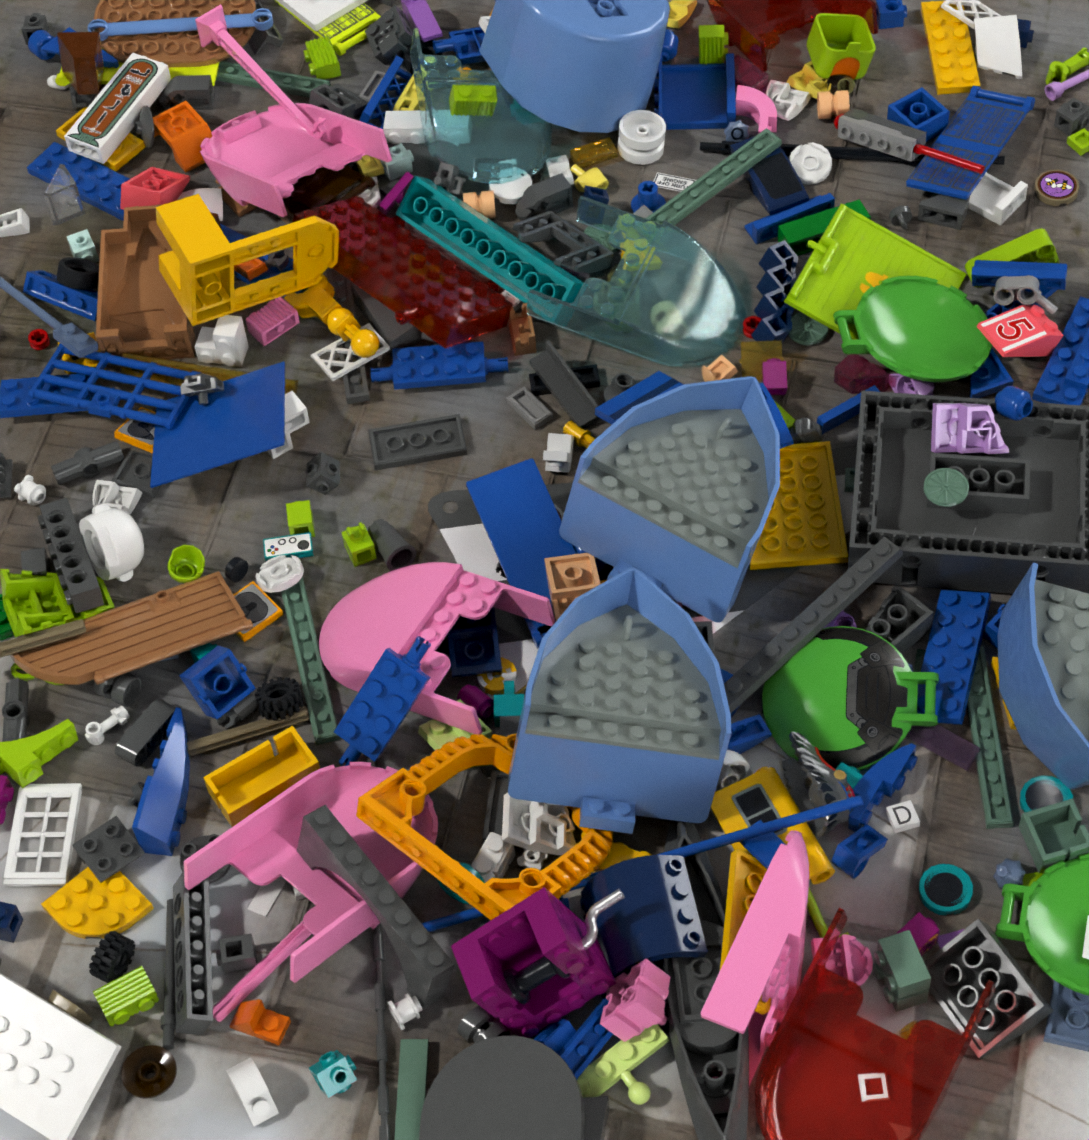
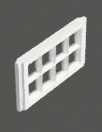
M81 783L28 784L24 788L19 787L3 878L4 887L64 886L68 883L73 852L72 845L75 839L82 794ZM71 797L69 811L49 812L51 798ZM27 798H46L44 812H25ZM24 817H43L41 832H22ZM48 817H67L65 832H46ZM21 837H40L38 852H19ZM45 837H64L62 852H43ZM37 857L35 872H15L17 858ZM42 857H61L59 872H40Z

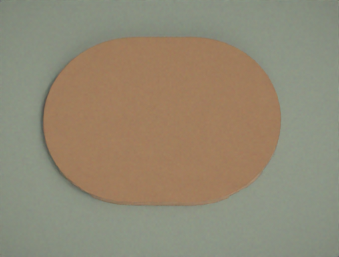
M100 0L95 10L94 20L102 19L107 23L200 17L220 4L223 7L224 15L248 14L256 10V4L254 0ZM255 27L229 28L227 30L243 48L254 33ZM96 28L95 32H102L105 28ZM198 31L109 36L106 40L101 41L103 50L121 63H125L132 53L163 62L168 65V68L206 66L231 57L221 46H217L214 42L202 47Z

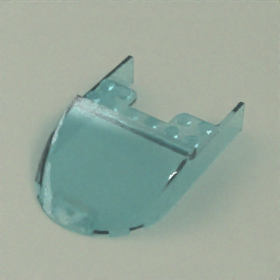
M414 28L410 55L424 140L430 154L433 157H437L442 163L458 166L459 173L469 176L468 180L481 183L503 184L522 178L527 174L534 175L543 167L551 152L552 123L546 122L521 107L502 87L493 71L463 70L460 59L453 55H424L421 49L418 28ZM452 84L495 85L497 104L493 115L469 116L467 114L465 116L463 114L462 116H456L454 114L452 116L449 104Z
M584 196L579 197L576 221L610 233L608 240L611 246L623 250L625 253L610 282L599 278L587 279L572 303L530 289L527 300V315L648 360L670 366H683V364L696 363V365L713 361L714 357L723 352H728L741 336L743 321L746 318L743 296L729 273L703 245L682 229L666 220L659 224Z

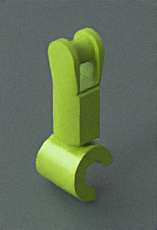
M1086 47L1082 48L1063 63L1060 61L1052 62L1045 80L1046 84L1052 83L1053 78H1058L1060 83L1066 81L1068 76L1088 66V49Z

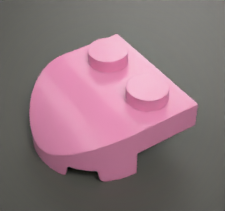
M842 934L840 937L813 938L811 940L817 995L851 993L861 987L870 976L873 968L872 955L868 947H864L856 940V937Z

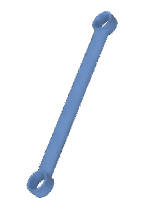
M260 8L248 14L224 15L227 29L255 27L257 30L264 31L273 26L272 13L266 8ZM198 17L113 23L96 19L91 21L87 28L88 32H93L96 28H105L104 31L100 32V40L104 41L109 36L198 31L195 21ZM260 17H268V18H269V19H268L267 21H265V22H258V21H256V20H257L258 18H260Z

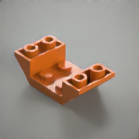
M187 101L153 117L154 137L161 135L172 148L175 161L186 173L206 163L200 152L202 151L201 143L205 138L210 139L212 133L208 124Z

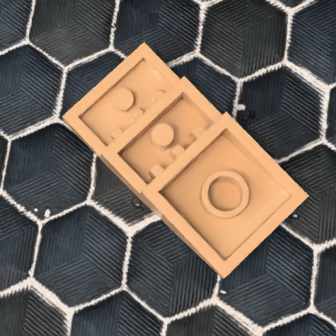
M589 553L544 558L555 622L575 598L600 585L595 558Z

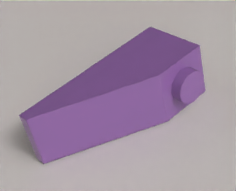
M401 0L403 12L406 14L411 29L423 42L443 36L426 0Z

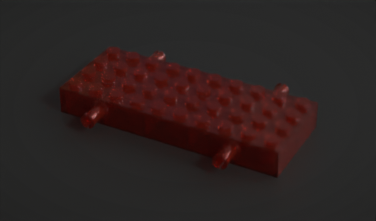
M358 196L294 214L293 222L315 215L334 224L339 230L338 263L333 269L395 312V318L398 323L403 325L409 322L445 349L507 327L513 303L505 299L502 294L497 293L498 284L490 279L485 282L476 279L470 272L463 270L454 261L449 260L441 252L427 245L424 240L411 234L408 229L404 228L405 220L396 215L389 218L382 214L379 209L372 207L363 198Z

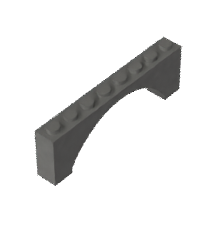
M326 805L305 815L297 852L311 870L321 867L334 872L349 883L365 900L378 918L394 947L404 972L408 992L412 997L416 996L422 1009L443 998L454 967L451 959Z

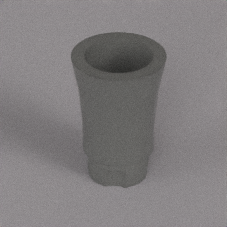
M378 519L368 527V533L374 546L378 549L390 571L409 566L413 563L416 557V549L392 525L383 519Z

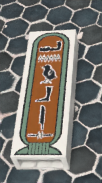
M132 53L65 134L64 137L68 150L104 164L133 129L135 121H139L142 107H150L170 82L171 76L168 65L146 56Z

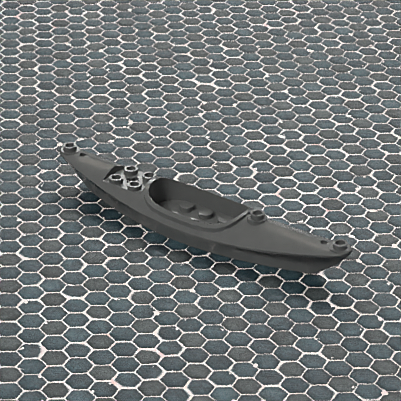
M673 820L668 828L664 852L701 842L702 839L694 824ZM707 851L685 857L684 861L708 953L704 957L660 959V969L671 977L668 988L669 994L665 999V1011L681 1084L698 1140H747L749 1097L748 1027L745 1033L741 1034L701 1017L702 1008L720 972L726 903Z

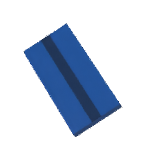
M658 371L596 407L595 415L612 425L633 406L684 384Z

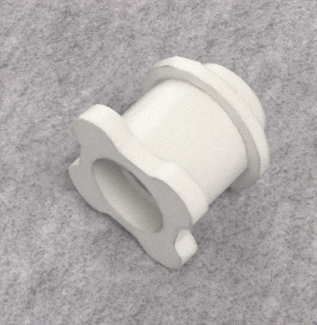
M26 475L24 480L14 488V491L18 493V499L21 501L26 499L27 503L31 506L42 503L46 497V488L41 484L37 485L34 483L33 476Z
M405 994V998L395 1004L392 1001L387 1002L389 1010L401 1031L405 1029L404 1024L415 1017L419 1019V1012L423 1010L416 996L410 997L409 994Z

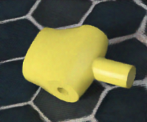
M574 164L570 169L578 176L574 181V185L580 192H585V185L605 190L609 185V181L597 167L585 172L577 164Z

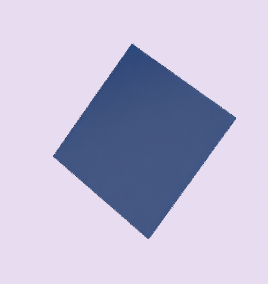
M285 361L223 381L224 391L209 393L207 405H199L198 396L190 397L171 430L166 429L164 426L155 425L150 487L154 488L285 445ZM181 396L168 399V401L178 402ZM156 408V415L168 418L172 412Z

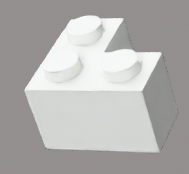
M225 315L218 318L215 328L202 326L195 344L198 362L242 367L249 347L242 317Z
M293 391L285 394V445L267 451L273 459L293 449L290 433L310 423L307 408Z

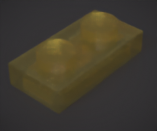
M610 137L571 149L570 157L574 164L583 169L617 158L618 151Z

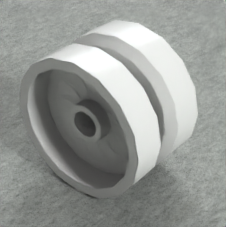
M636 110L625 114L619 124L617 150L620 156L628 162L640 165L651 164L659 160L664 151L666 132L664 119L658 114L647 110Z

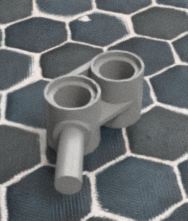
M1003 276L996 281L993 298L999 305H1009L1013 300H1018L1024 305H1031L1036 302L1051 315L1058 309L1057 306L1041 295L1039 280L1034 276Z

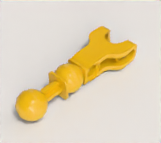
M322 274L323 279L317 285L309 287L305 292L299 294L293 292L284 297L298 311V315L301 318L317 317L328 326L331 333L340 336L345 342L350 339L352 351L357 356L368 358L376 354L380 343L378 336L369 329L360 330L361 326L353 313L346 308H342L333 298L335 293L334 287L327 281L324 274Z

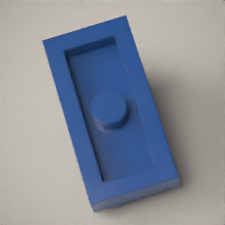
M866 824L837 845L831 862L854 879L864 870L869 858L885 847L888 839Z

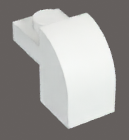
M548 433L547 451L543 452V460L546 461L545 471L570 472L574 446L573 435Z
M251 1057L226 1070L253 1126L279 1114L268 1087Z

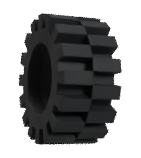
M277 677L276 681L270 679V683L264 682L262 687L257 688L255 699L262 717L268 720L271 717L273 720H277L278 717H281V720L286 719V715L291 717L294 715L293 712L298 713L300 708L303 707V696L299 683L295 679L290 680V677H285L282 680V677Z
M110 931L109 934L104 936V940H100V946L94 950L96 953L91 957L93 962L89 964V968H91L89 970L90 974L106 983L123 976V972L126 973L128 970V964L132 962L131 957L135 953L133 951L135 949V942L115 931Z

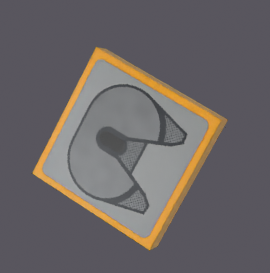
M140 407L137 410L140 412L156 415V412L146 409L144 407ZM127 419L114 431L116 439L153 454L155 424Z
M254 581L233 594L247 620L251 619L253 623L252 629L236 633L244 643L283 616L282 609Z

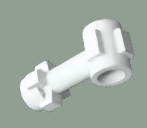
M123 706L115 707L111 710L112 716L102 723L90 722L85 728L86 740L92 745L103 743V734L116 724L123 726L127 723V719L130 718L127 710Z

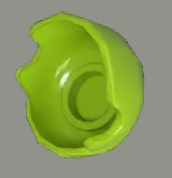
M182 545L172 550L167 570L170 577L175 581L187 583L202 576L205 558L202 551L195 546Z

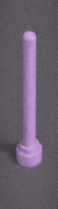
M1089 69L1061 83L1054 81L1046 85L1044 90L1047 98L1054 101L1060 98L1065 90L1089 79Z

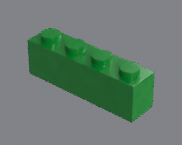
M860 199L844 204L871 220V216ZM839 206L779 225L778 242L785 240L797 256L814 251V249L807 245L808 241L819 242Z

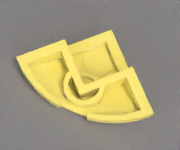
M671 0V2H668L670 14L667 27L678 29L682 27L693 13L697 0Z
M812 61L806 63L801 71L789 76L786 82L795 90L809 92L810 96L817 99L818 92L830 91L832 85L830 83L828 86V79L820 78L816 74Z

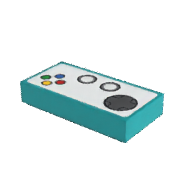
M311 532L263 539L265 561L279 555H286V558H292L291 555L298 558L314 556Z

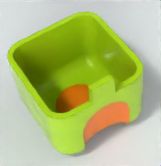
M817 14L807 38L806 46L816 74L824 79H828L833 75H846L853 80L862 79L867 73L876 50L866 20L859 15Z

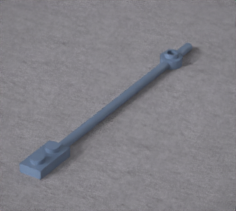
M0 277V288L54 329L53 338L77 357L82 358L99 350L97 341L72 322L65 325L61 324Z

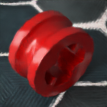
M757 316L745 318L743 321L744 335L753 339L751 335L762 319Z
M35 329L28 335V341L34 350H43L50 344L48 334L43 329Z

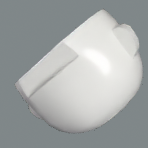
M107 504L95 505L92 509V514L82 518L79 523L80 534L90 562L97 575L103 580L108 581L117 578L121 582L128 581L133 576V569L140 564L144 555V542L141 530L133 517L127 512L117 508H110Z

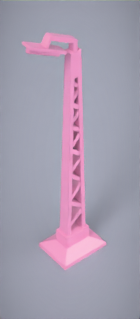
M221 4L195 19L202 47L212 42L217 46H221L312 137L314 136L319 140L324 136L327 131L322 124L326 118L318 117L315 123L312 124L228 33Z

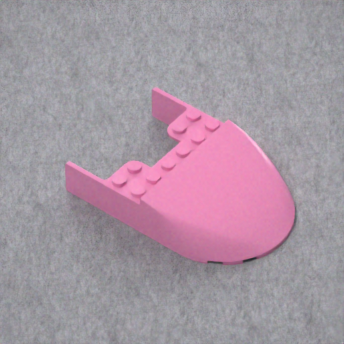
M295 103L312 124L315 123L318 117L326 118L322 125L327 132L322 138L317 140L279 104L269 106L268 111L258 114L256 110L245 113L217 127L211 132L212 137L210 139L205 138L202 141V151L200 152L219 184L240 205L244 207L251 203L281 217H285L288 214L283 199L291 196V193L294 191L292 184L297 183L298 179L304 176L314 174L317 169L325 167L332 169V171H339L345 167L344 165L361 160L364 155H369L385 162L392 161L383 129L312 104Z
M428 562L409 565L385 573L343 597L330 611L322 625L319 637V651L323 664L331 676L343 686L359 692L385 649L391 648L397 654H407L416 637H423L425 639L423 643L428 641L431 643V646L421 659L420 668L422 672L431 678L410 711L473 734H481L483 731L474 707L434 693L451 667L449 657L437 652V648L460 616L472 620L482 619L489 613L492 607L551 627L555 623V618L550 600L547 597L465 571L462 564Z
M350 762L348 766L335 767L334 765H329L310 773L184 861L185 888L191 890L227 864L235 867L256 885H268L282 876L316 905L307 911L303 917L304 927L314 937L290 955V980L296 983L367 928L371 927L374 930L380 924L365 900L349 883L328 869L317 867L311 870L297 852L303 817L326 805L402 899L423 868L356 817L358 798L399 770L389 766L386 769L371 766V762ZM428 794L425 796L423 811L419 815L412 816L411 827L435 844L438 832V816L434 810L433 801Z
M792 830L787 834L785 840L788 841V844L784 845L781 843L701 1011L702 1018L738 1033L744 1034L748 1027L749 1086L767 1046L772 1047L775 1042L777 1024L784 1022L788 1010L795 1012L800 988L810 876L806 845L801 832ZM761 996L763 1002H768L769 998H771L770 1010L764 1015L755 1012Z

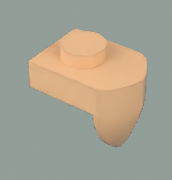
M721 354L708 367L703 365L701 372L704 382L730 379L738 370Z

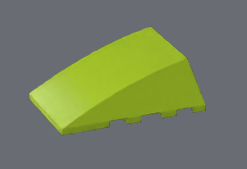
M0 569L3 607L15 638L80 619L84 620L115 608L106 585L99 576H96L100 586L104 605L75 613L73 605H67L64 591L67 589L62 590L57 573L47 572V576L32 575V571L22 570L21 574L9 573V569Z

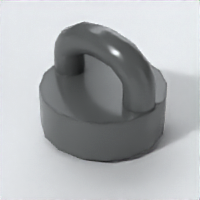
M898 206L891 210L889 218L893 225H901L906 230L908 228L907 223L912 219V213L908 206Z
M138 782L131 787L134 796L128 800L127 804L129 806L140 802L144 783Z

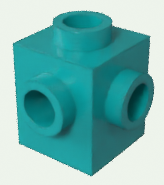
M338 1050L323 1054L319 1058V1062L309 1067L320 1090L328 1098L336 1093L340 1094L347 1091L352 1086V1083L357 1080L353 1073L356 1069L354 1062L349 1055L343 1056Z

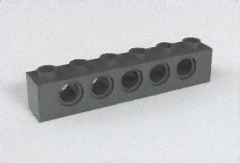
M64 498L39 505L42 515L37 516L41 530L46 529L43 530L46 544L51 543V545H48L51 559L56 558V560H53L56 573H62L58 578L62 590L67 589L64 591L67 605L72 604L75 613L104 605L100 586L68 499Z
M182 872L173 886L176 1033L203 1035L213 1022L209 877L191 890L185 888L184 872Z

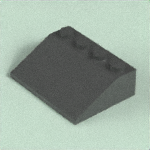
M980 919L975 920L924 962L931 976L929 991L980 1059L1029 1031L1054 1011L991 927Z

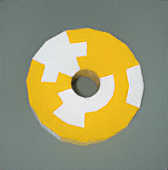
M501 657V672L477 675L479 687L485 693L490 695L504 694V681H514L515 687L517 683V670L510 660Z

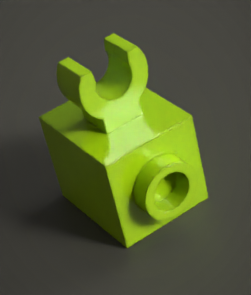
M362 522L358 523V526L347 527L345 531L341 532L344 547L354 567L377 559L374 543Z

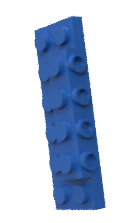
M1080 296L1062 333L1064 336L1054 349L1033 392V400L1042 403L1081 405L1089 390V299Z

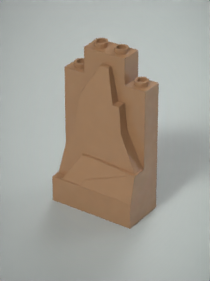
M161 205L124 208L122 229L101 230L96 340L102 353L109 352L111 355L139 361L195 358V333L193 326L159 271L158 255L172 251L171 246L156 222V207Z

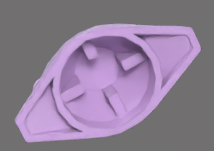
M899 373L888 374L887 382L894 393L933 395V382L913 379Z

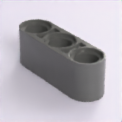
M160 698L154 700L118 741L115 747V754L136 767L141 766L160 745L162 740L167 737V728L176 707Z

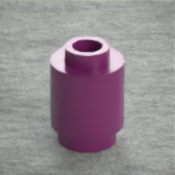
M465 685L459 691L457 700L461 699L466 705L474 707L481 720L491 716L494 711V700L477 686Z

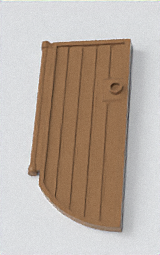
M218 571L84 619L86 633L10 656L26 673L44 681L80 685L94 679L96 685H99L111 678L243 630H250L253 628V623L251 619L247 620L237 600Z

